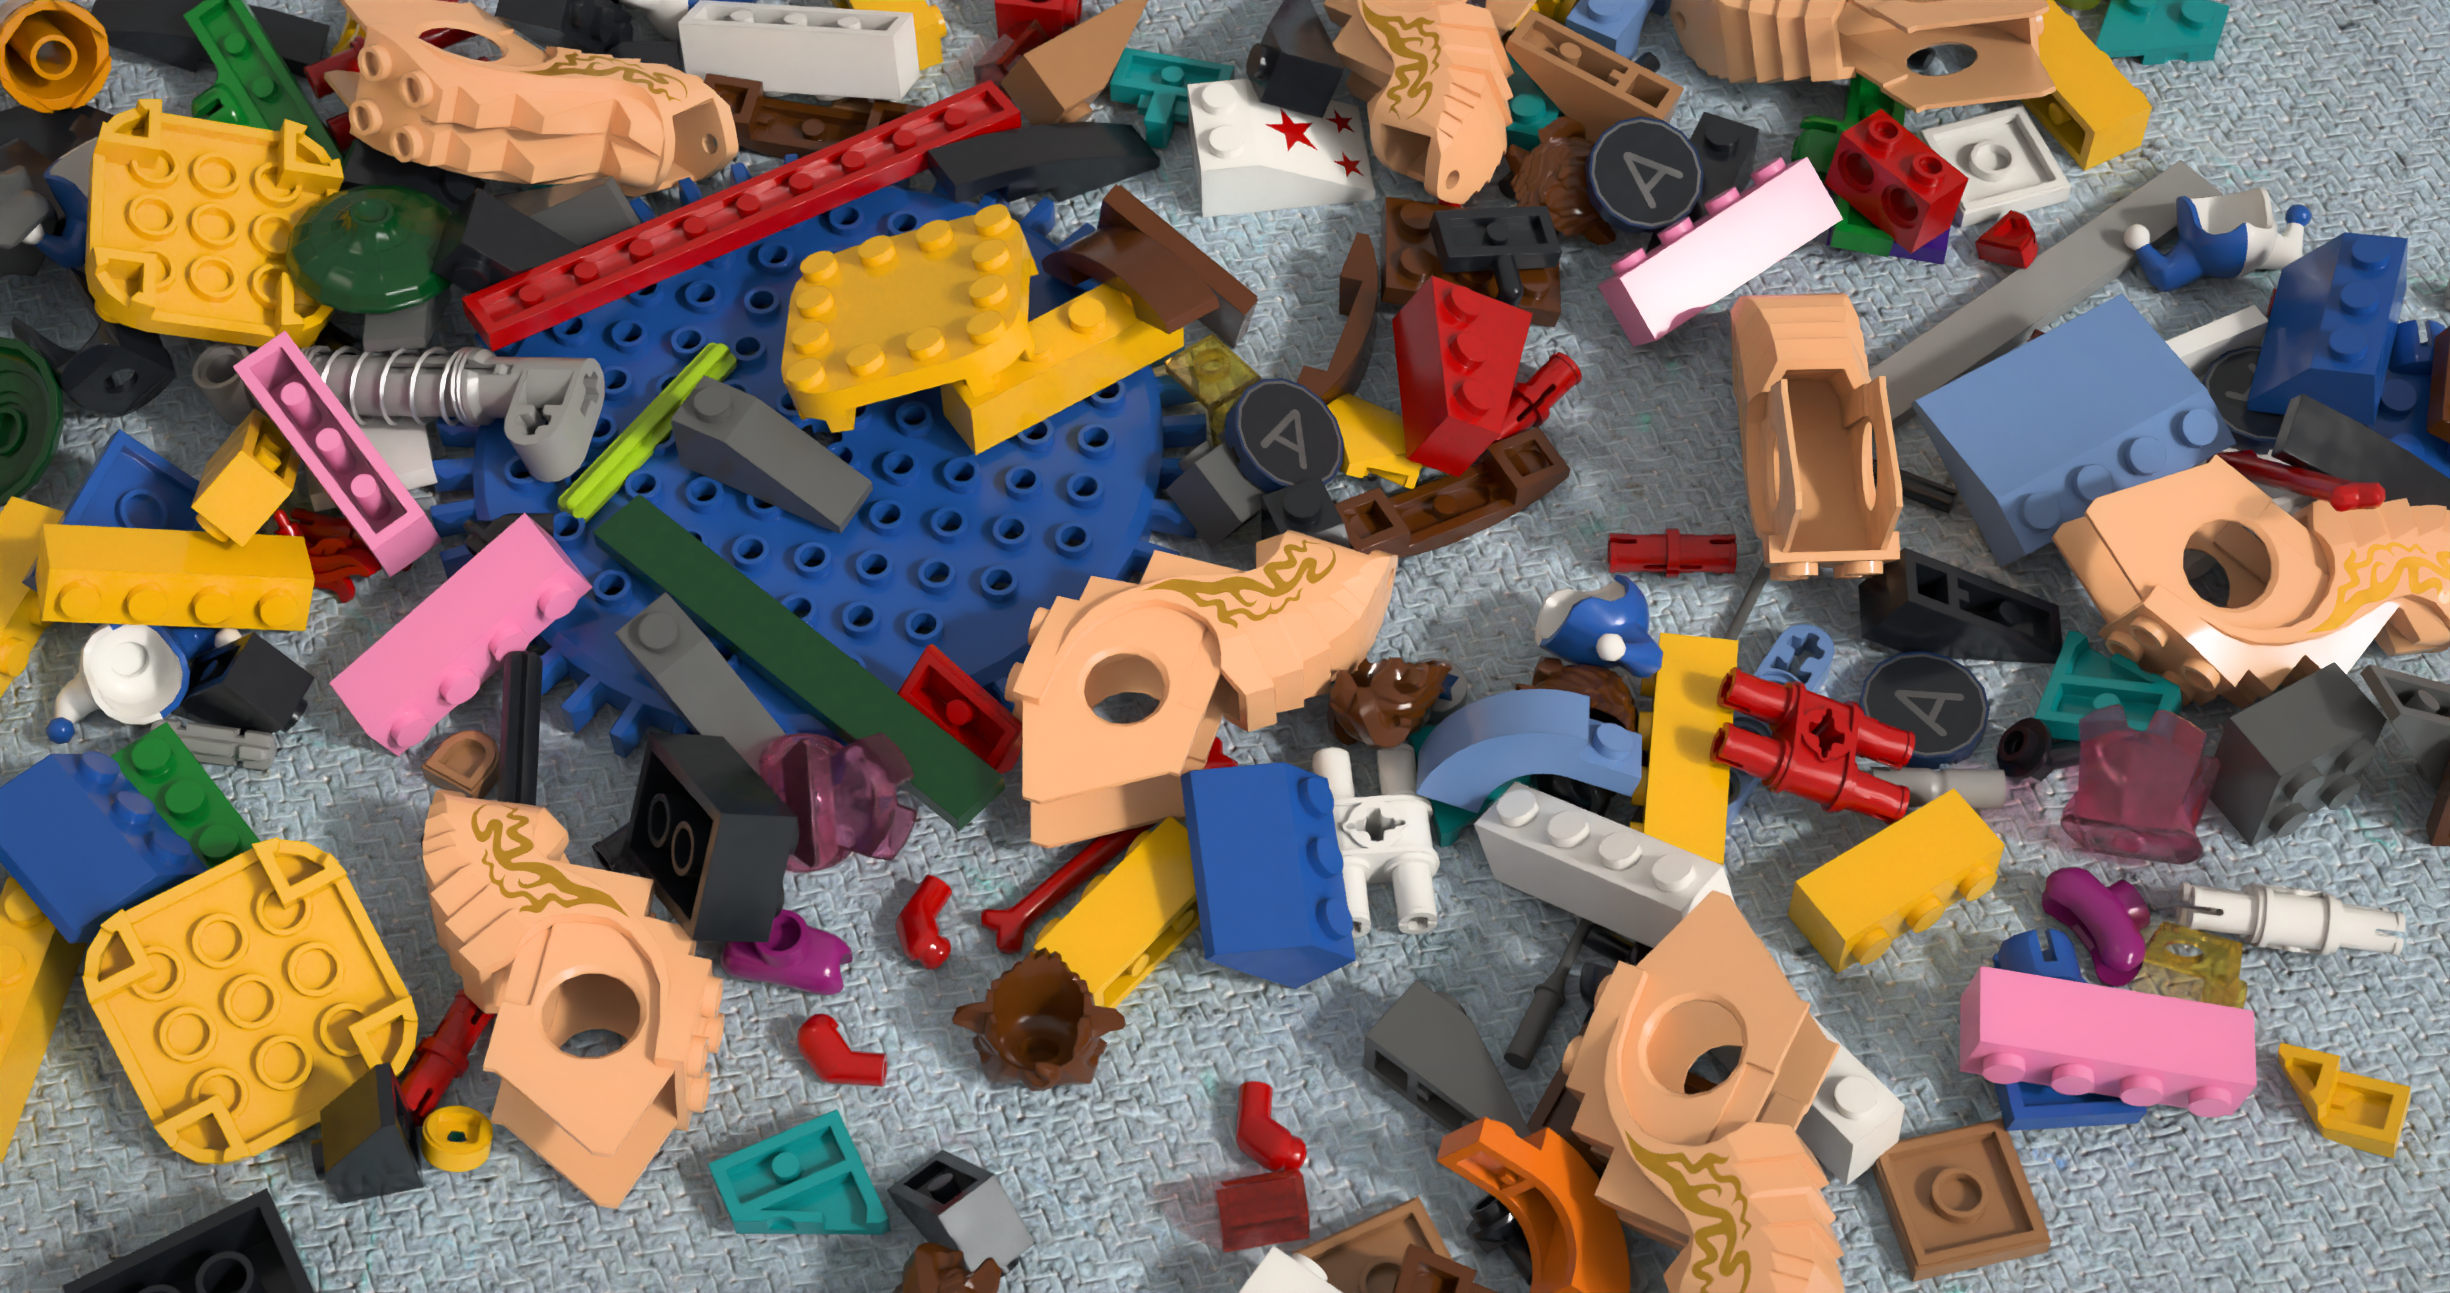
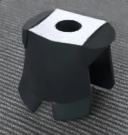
M69 267L66 270L68 277L98 322L96 331L80 350L62 348L15 316L12 321V331L18 340L32 346L35 351L47 360L60 389L72 402L90 411L119 416L128 415L149 403L172 382L176 374L172 359L164 348L158 333L145 332L122 325L121 323H110L100 318L95 311V299L88 290L86 274L73 267ZM124 369L134 370V374L129 381L115 387L111 374Z

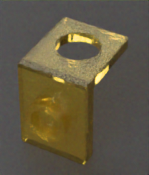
M1214 334L1208 335L1165 361L1166 372L1208 410L1214 450L1222 444L1217 435L1225 429L1226 414L1234 400L1246 388L1260 381L1261 376Z
M2163 921L2145 945L2146 954L2143 962L2203 978V1003L2243 1009L2247 996V982L2239 979L2243 943L2198 930H2189L2188 927ZM2177 943L2189 944L2199 948L2203 953L2197 956H2180L2171 953L2165 947Z

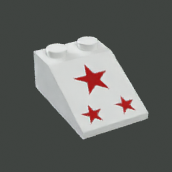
M1249 79L1187 84L1189 136L1203 218L1375 200L1374 183L1358 106L1331 100L1323 118L1260 102Z

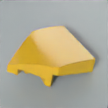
M1349 393L1338 397L1327 405L1337 419L1343 437V462L1339 469L1345 475L1363 478L1364 475L1368 476L1369 472L1406 488L1414 489L1421 468L1427 466L1407 460L1402 415Z

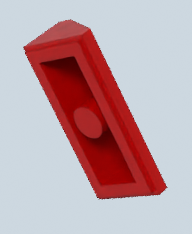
M927 645L897 694L997 772L1003 774L1011 771L1018 760L1023 744V723L935 645Z

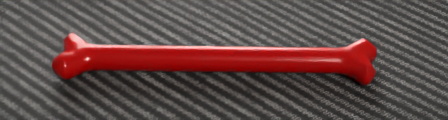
M2248 449L2233 452L2222 451L2216 454L2251 482L2329 502L2335 511L2377 509L2386 500V490L2378 482H2354L2259 458L2253 450ZM2212 457L2206 460V464L2211 460Z
M1215 736L1204 769L1238 766L1236 760L1223 754V743L1220 738ZM1156 823L1097 837L1014 906L1001 910L983 909L980 914L982 927L996 934L997 949L1002 954L1019 953L1022 950L1025 932L1031 925L1126 849L1138 835L1149 830Z

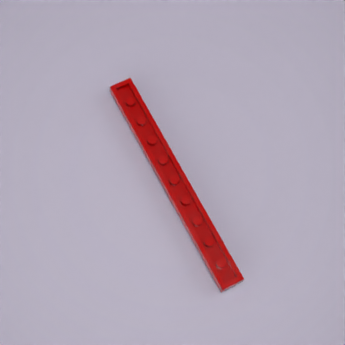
M992 80L986 81L461 298L465 316L492 352L927 170L928 150L983 134L1021 128V111Z

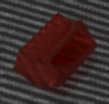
M1037 19L1015 22L973 66L975 85L992 80L1007 98L1011 99V96L1001 84L1009 73L1006 69L1007 66L1018 55L1023 56V54L1050 40Z
M1299 1168L1212 1182L1215 1212L1223 1253L1308 1239L1310 1237V1218L1304 1177Z

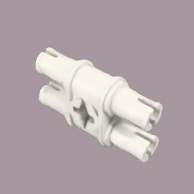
M1405 743L1392 750H1378L1377 752L1381 796L1355 797L1350 755L1347 750L1334 747L1325 748L1317 751L1312 757L1313 773L1328 779L1329 788L1334 799L1333 815L1338 847L1344 863L1342 872L1348 910L1353 920V939L1367 935L1370 932L1371 920L1366 884L1393 883L1398 924L1401 932L1406 934H1423L1432 931L1437 926L1438 918L1432 877L1435 876L1438 870L1440 859L1438 852L1433 849L1429 820L1433 815L1431 802L1427 797L1415 794L1417 780L1414 748Z
M2181 882L2177 899L2186 901L2194 906L2204 907L2201 909L2176 905V924L2181 926L2187 924L2188 930L2195 931L2200 929L2236 934L2238 938H2242L2244 942L2255 947L2315 953L2323 956L2335 953L2338 947L2389 953L2392 956H2399L2402 951L2403 938H2397V936L2376 931V929L2405 932V914L2400 911L2390 912L2388 907L2375 908L2343 904L2341 899H2337L2333 894L2324 891L2251 882L2249 885L2244 884L2240 891L2192 885L2189 882Z

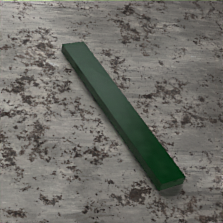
M638 494L593 531L596 546L660 596L667 592L695 624L956 830L960 831L1005 790L1004 776L642 495Z

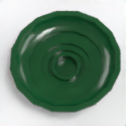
M362 185L335 192L309 207L295 225L288 237L285 264L296 287L319 304L349 313H391L421 305L452 285V282L431 271L447 219L452 212L429 194L400 185Z
M0 337V507L7 504L11 496L20 498L38 484L55 458L64 427L63 393L49 363L26 342Z

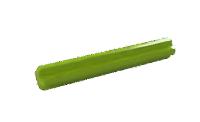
M709 343L559 497L557 506L561 512L565 511L575 518H584L585 523H588L625 484L627 477L632 472L638 470L653 455L654 448L658 444H663L671 436L673 429L670 419L702 377L705 375L723 382L735 370L737 359L730 352V349L723 343Z

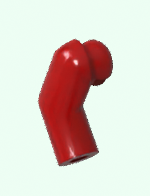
M814 1014L808 1017L800 1026L797 1033L799 1052L821 1081L829 1084L885 1086L888 1065L887 1053L851 1051L837 1030L838 1023L827 1014Z

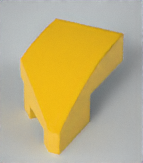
M2280 1043L2278 1062L2321 1135L2343 1145L2394 1159L2410 1105L2411 1087L2340 1071L2339 1055Z

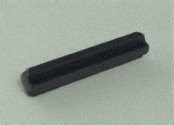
M509 652L504 660L497 801L536 806L543 662L535 652Z

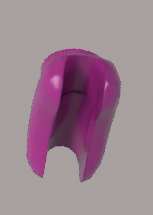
M2064 867L2052 872L2046 879V890L2042 893L2041 905L2044 911L2067 926L2084 944L2092 956L2097 978L2113 987H2123L2131 982L2139 973L2146 954L2145 940L2139 931L2150 924V913L2141 894L2131 883L2123 879L2105 887L2088 870L2079 867Z
M782 909L779 916L774 918L768 942L726 941L720 955L721 968L726 974L734 978L785 986L823 996L835 995L843 990L844 984L840 972V964L851 963L853 960L852 951L845 941L835 934L806 925V922L799 914Z

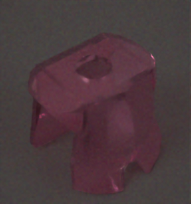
M2120 704L2097 709L2079 720L2080 761L2078 791L2068 801L2061 816L2060 824L2065 833L2092 853L2177 865L2188 864L2198 859L2204 849L2195 831L2221 770V765L2217 758L2202 755L2208 734L2190 721L2164 709L2155 711L2147 730L2144 731L2134 730L2128 726L2124 707Z
M795 733L780 737L763 750L758 761L760 777L798 817V845L795 852L788 857L786 870L794 873L824 870L837 865L852 852L870 858L891 861L894 860L907 843L916 822L917 811L900 805L897 801L896 791L898 786L914 777V772L900 748L884 733H877L858 739L845 747L838 741L826 736Z

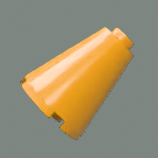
M8 0L0 6L1 86L19 104L41 113H54L53 111L70 107L75 109L87 104L102 90L111 71L108 37L104 27L87 9L69 0Z

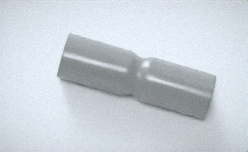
M1870 767L1869 774L1874 777L1908 787L1910 790L1908 807H1922L1953 788L1971 808L2003 809L2005 804L2006 778L2004 770L1946 768L1934 771L1929 768L1902 767L1900 771L1892 770L1890 767Z

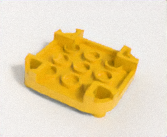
M138 99L135 108L114 115L108 123L103 121L89 165L85 274L88 290L95 299L94 307L96 313L107 322L121 323L122 325L151 333L262 347L286 331L298 348L312 346L316 342L319 333L328 324L335 308L319 304L296 287L285 264L288 237L309 207L329 195L339 192L344 180L340 158L332 160L322 146L305 135L307 126L284 119L280 131L167 114L162 113V99Z
M995 204L981 209L976 215L950 221H931L917 230L891 237L885 235L875 236L864 241L861 245L850 247L835 254L830 251H819L809 255L800 264L803 276L796 282L790 297L781 372L783 382L801 420L807 418L825 420L831 433L854 430L856 407L965 379L974 399L996 391L997 389L992 377L1012 365L1017 358H1020L1022 361H1031L1036 347L1028 328L1030 276L1038 275L1039 273L1019 222L1011 218L1005 205Z
M276 837L252 844V849L125 912L122 908L100 925L101 929L87 950L82 979L90 1005L154 1128L174 1152L188 1158L197 1165L229 1166L259 1156L320 1124V1111L375 1065L390 1062L395 1076L398 1078L402 1075L408 1062L415 1054L418 1017L412 996L409 995L347 877V872L331 853L328 854L307 842L282 840Z

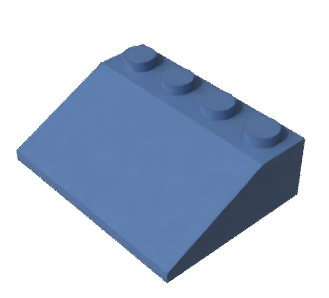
M2123 293L1911 403L2000 568L2052 542L2051 537L2060 525L2084 517V512L2095 498L2190 469L2215 454L2237 444L2207 388Z

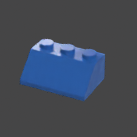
M2344 232L2282 268L2247 400V411L2285 415L2290 399L2304 394L2359 423L2374 425L2406 293L2408 238Z
M86 751L83 754H50L0 787V862L69 943L93 942L101 929L100 925L122 908L125 912L208 870L192 852L189 842L176 834L156 811L154 803L135 788L120 771L119 764L106 754L97 751Z
M1286 762L1192 770L1181 775L1205 960L1294 989L1356 961L1352 936L1353 920L1348 910L1342 872L1344 863L1338 847L1333 815L1334 799L1329 788L1328 779Z

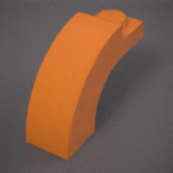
M1486 1116L1443 1136L1436 1161L1497 1198L1509 1209L1521 1226L1528 1242L1532 1259V1283L1529 1293H1630V1264L1627 1245L1616 1210L1602 1204L1595 1197L1594 1194L1600 1183L1599 1178L1585 1159L1565 1139L1549 1127L1521 1139L1516 1136L1514 1130L1508 1125L1491 1120Z

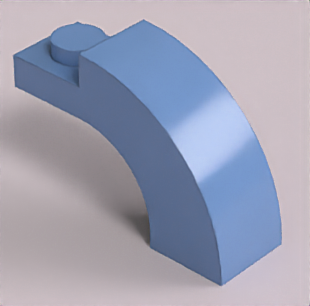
M1521 689L1498 693L1458 709L1445 718L1429 734L1419 749L1415 794L1478 813L1487 796L1501 784L1525 775L1554 774L1632 797L1641 780L1642 734L1626 730L1613 723H1603L1589 718L1590 696L1555 689Z

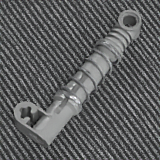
M220 342L209 347L199 355L193 365L192 376L198 388L221 419L227 424L239 426L254 408L263 415L266 413L232 367L249 356V351L240 344ZM320 345L300 349L345 410L359 424L366 425L373 416H383L389 425H396L403 416L413 417L418 425L425 426L432 417H442L449 426H455L461 421L465 426L479 427L481 425L488 426L497 418H505L504 431L508 440L529 473L537 480L544 482L560 481L571 476L580 468L586 457L605 397L603 371L600 364L594 358L497 357L491 350L476 347H463L454 352L453 355L441 347H432L423 354L416 349H404L403 347L396 350L393 354L390 351H376L385 355H370L374 352L366 351L362 353L353 346H343L335 352L327 346ZM344 352H353V353H355V354H357V355H340V354H342V353H344ZM404 352L413 353L416 356H405L401 354H403ZM433 353H441V354H444L445 356H429V355H431V354H433ZM359 416H368V417H366L365 419H363V418H360ZM388 416H397V417H396L395 419H390ZM418 417H427V418H426L425 420H422V419H419ZM448 417H457V418H456L455 420H449Z

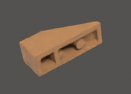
M1123 0L1023 54L1001 84L1032 125L1085 122L1092 116L1094 111L1090 105L1105 88L1148 0Z
M1530 9L1514 30L1505 45L1506 51L1564 115L1583 125L1586 131V139L1594 143L1604 131L1621 120L1642 116L1663 120L1669 124L1684 90L1683 87L1532 9Z

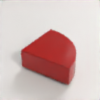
M2010 210L1975 241L1979 259L2025 270L2034 261L2038 252L2036 234L2030 226L2029 219L2022 213Z

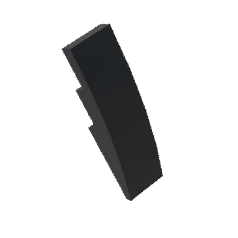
M95 0L91 13L104 27L109 46L194 73L197 71L200 60L213 63L183 16L204 0ZM249 5L292 74L306 78L303 67L321 60L331 26L277 10Z
M1072 122L1032 125L983 134L928 150V169L955 204L996 189L1007 203L1047 189L1058 202H1062L1159 168L1160 158L1131 124Z
M2304 394L2290 399L2271 454L2272 457L2294 467L2354 482H2378L2386 490V500L2384 502L2407 498L2410 506L2440 505L2447 506L2446 509L2450 510V479L2411 452L2365 425Z

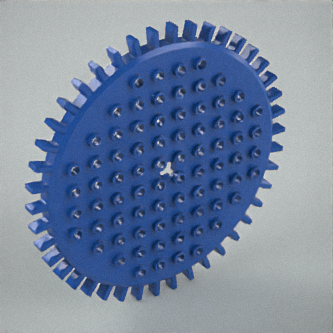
M785 155L783 165L799 159L798 155ZM742 162L731 165L730 187L752 178ZM690 177L678 181L681 207L703 199L701 190ZM908 177L493 351L497 357L594 358L600 364L603 371L605 397L593 435L601 434L604 436H592L583 463L571 476L560 481L544 482L537 480L532 475L524 479L516 478L519 474L529 471L504 431L505 418H497L488 426L470 427L465 426L461 421L455 426H449L442 417H438L436 425L443 446L475 448L474 458L432 460L438 482L434 484L436 492L474 490V499L430 506L431 517L436 532L440 538L467 533L463 526L467 520H495L502 515L510 513H553L554 540L593 588L577 601L575 607L567 615L556 619L528 644L527 648L536 644L544 653L540 656L543 662L541 696L567 675L579 685L560 706L566 728L576 734L606 703L622 711L614 722L609 735L614 753L625 759L638 745L650 725L674 734L695 735L633 666L615 635L616 631L658 599L660 595L596 546L593 531L639 494L637 492L641 491L644 487L654 489L640 495L792 613L796 611L809 612L807 616L800 619L895 693L899 691L927 645L933 644L1007 710L1013 713L1015 704L1005 700V687L1013 665L1016 662L1024 664L1031 648V645L1028 644L1029 628L1034 613L1039 607L1050 610L1057 596L1079 600L1091 576L1129 582L1135 571L1145 573L1155 550L1180 556V552L1149 543L1152 530L1191 538L1196 537L1197 530L1177 504L1161 500L1162 490H1166L1184 473L1177 465L1182 459L1164 458V449L1198 447L1207 441L1206 414L1162 416V408L1199 402L1200 378L1197 369L1155 377L1153 368L1185 359V338L1184 347L978 455L974 454L944 416L940 386L856 407V412L863 414L855 418L854 430L842 431L841 442L833 443L826 448L872 481L873 490L841 534L776 506L767 509L758 508L765 501L681 466L673 430L665 443L658 444L654 448L653 455L638 470L632 472L627 477L625 484L588 523H585L584 518H575L565 511L561 512L557 506L559 497L679 373L712 342L726 345L737 359L735 370L722 383L759 398L801 430L805 426L812 424L813 433H831L825 420L813 418L801 420L797 410H788L794 403L783 382L781 372L790 297L796 282L803 276L800 270L801 262L809 255L819 251H830L835 254L850 247L861 245L864 241L875 236L885 235L891 237L917 230L931 221H950L976 215L981 209L990 205L1001 204L1007 208L1010 205V202L1007 203L997 189L983 194L977 204L966 200L955 204L937 179L932 191L909 188L910 178ZM1044 196L1019 222L1039 273L1038 275L1030 276L1028 322L1103 284L1094 278H1090L1073 287L1044 272L1041 261L1047 255L1096 231V228L1087 222L1059 245L1054 244L1045 237L1056 225L1054 201ZM639 197L629 202L641 223L656 218L653 210ZM776 259H783L780 263H772ZM644 291H654L649 295H639ZM705 297L712 298L707 302H700ZM762 304L771 305L765 309H758ZM476 333L474 338L477 348L490 350L480 335ZM631 337H639L635 341L626 342ZM692 343L698 344V345H697L696 347H694V348L684 349V348L687 347L689 344H692ZM750 350L757 351L753 355L743 356ZM616 383L624 384L620 388L610 389ZM1104 393H1113L1116 395L1108 399L1100 397ZM448 417V418H449V420H455L457 417ZM912 419L923 420L922 423L917 425L907 424ZM1037 433L1044 435L1043 438L1037 440L1028 438L1032 434ZM1093 441H1102L1105 443L1100 447L1089 446V444ZM893 471H905L907 473L896 474ZM955 478H963V479H969V480H967V481H956V480H954V479H955ZM1016 485L1029 486V488L1019 489V488H1016L1015 486H1016ZM1076 493H1086V494H1092V495H1090V496H1079V495H1077ZM706 494L714 495L708 501H698V499ZM886 517L898 519L890 524L881 523ZM949 524L959 526V528L954 531L942 530L945 526ZM568 529L577 530L570 536H560ZM1009 532L1021 534V536L1015 539L1003 537ZM1074 539L1083 542L1076 547L1065 545L1069 540ZM464 545L439 552L447 579L474 557ZM750 552L761 553L760 556L754 559L743 558ZM818 559L823 561L815 567L804 565L810 560ZM874 567L885 569L882 573L876 575L866 573ZM935 575H944L947 577L944 581L941 582L929 581V579ZM1002 582L1010 585L1003 590L990 588L994 584ZM613 587L623 588L622 591L615 595L604 594ZM866 618L871 620L866 626L859 627L853 625L858 619ZM695 624L721 655L732 656L727 663L800 751L802 756L781 772L787 791H800L806 773L805 754L811 751L838 750V766L847 787L861 786L865 768L863 755ZM923 626L934 628L928 634H918L915 632Z

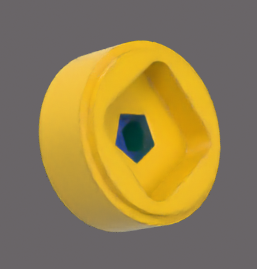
M459 1105L439 1108L430 1113L423 1123L420 1144L422 1155L431 1165L445 1171L464 1172L481 1166L490 1155L493 1127L490 1120L483 1113L473 1108Z

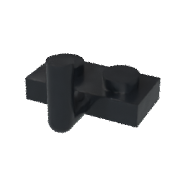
M1547 206L1436 210L1429 224L1443 273L1493 270L1499 289L1496 300L1517 308L1524 293L1518 269L1554 268L1557 266L1562 254Z

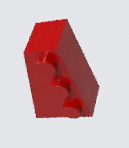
M1431 276L1392 319L1407 460L1460 477L1501 435L1533 313L1477 293L1465 286H1459Z

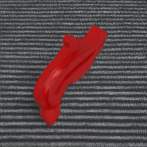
M277 509L274 512L273 517L279 527L278 530L274 531L275 535L304 536L298 522L291 523L284 510ZM330 535L319 541L316 545H313L304 536L315 578L314 588L333 590L338 594L342 603H347L355 597L356 589L349 577L350 575L359 574L367 578L382 569L377 559L367 551L359 548H346L352 545V540L348 537Z

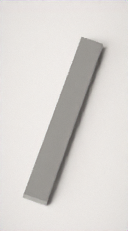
M2179 160L2035 257L2026 270L2019 268L1869 370L1871 381L1879 376H1886V389L1893 431L1917 415L1911 404L1912 402L2006 354L2139 263L2135 250L2127 247L2123 239L2128 227L2134 224L2145 226L2150 233V244L2158 250L2178 236L2176 198L2180 196H2187L2189 199L2222 196L2223 193L2182 160Z

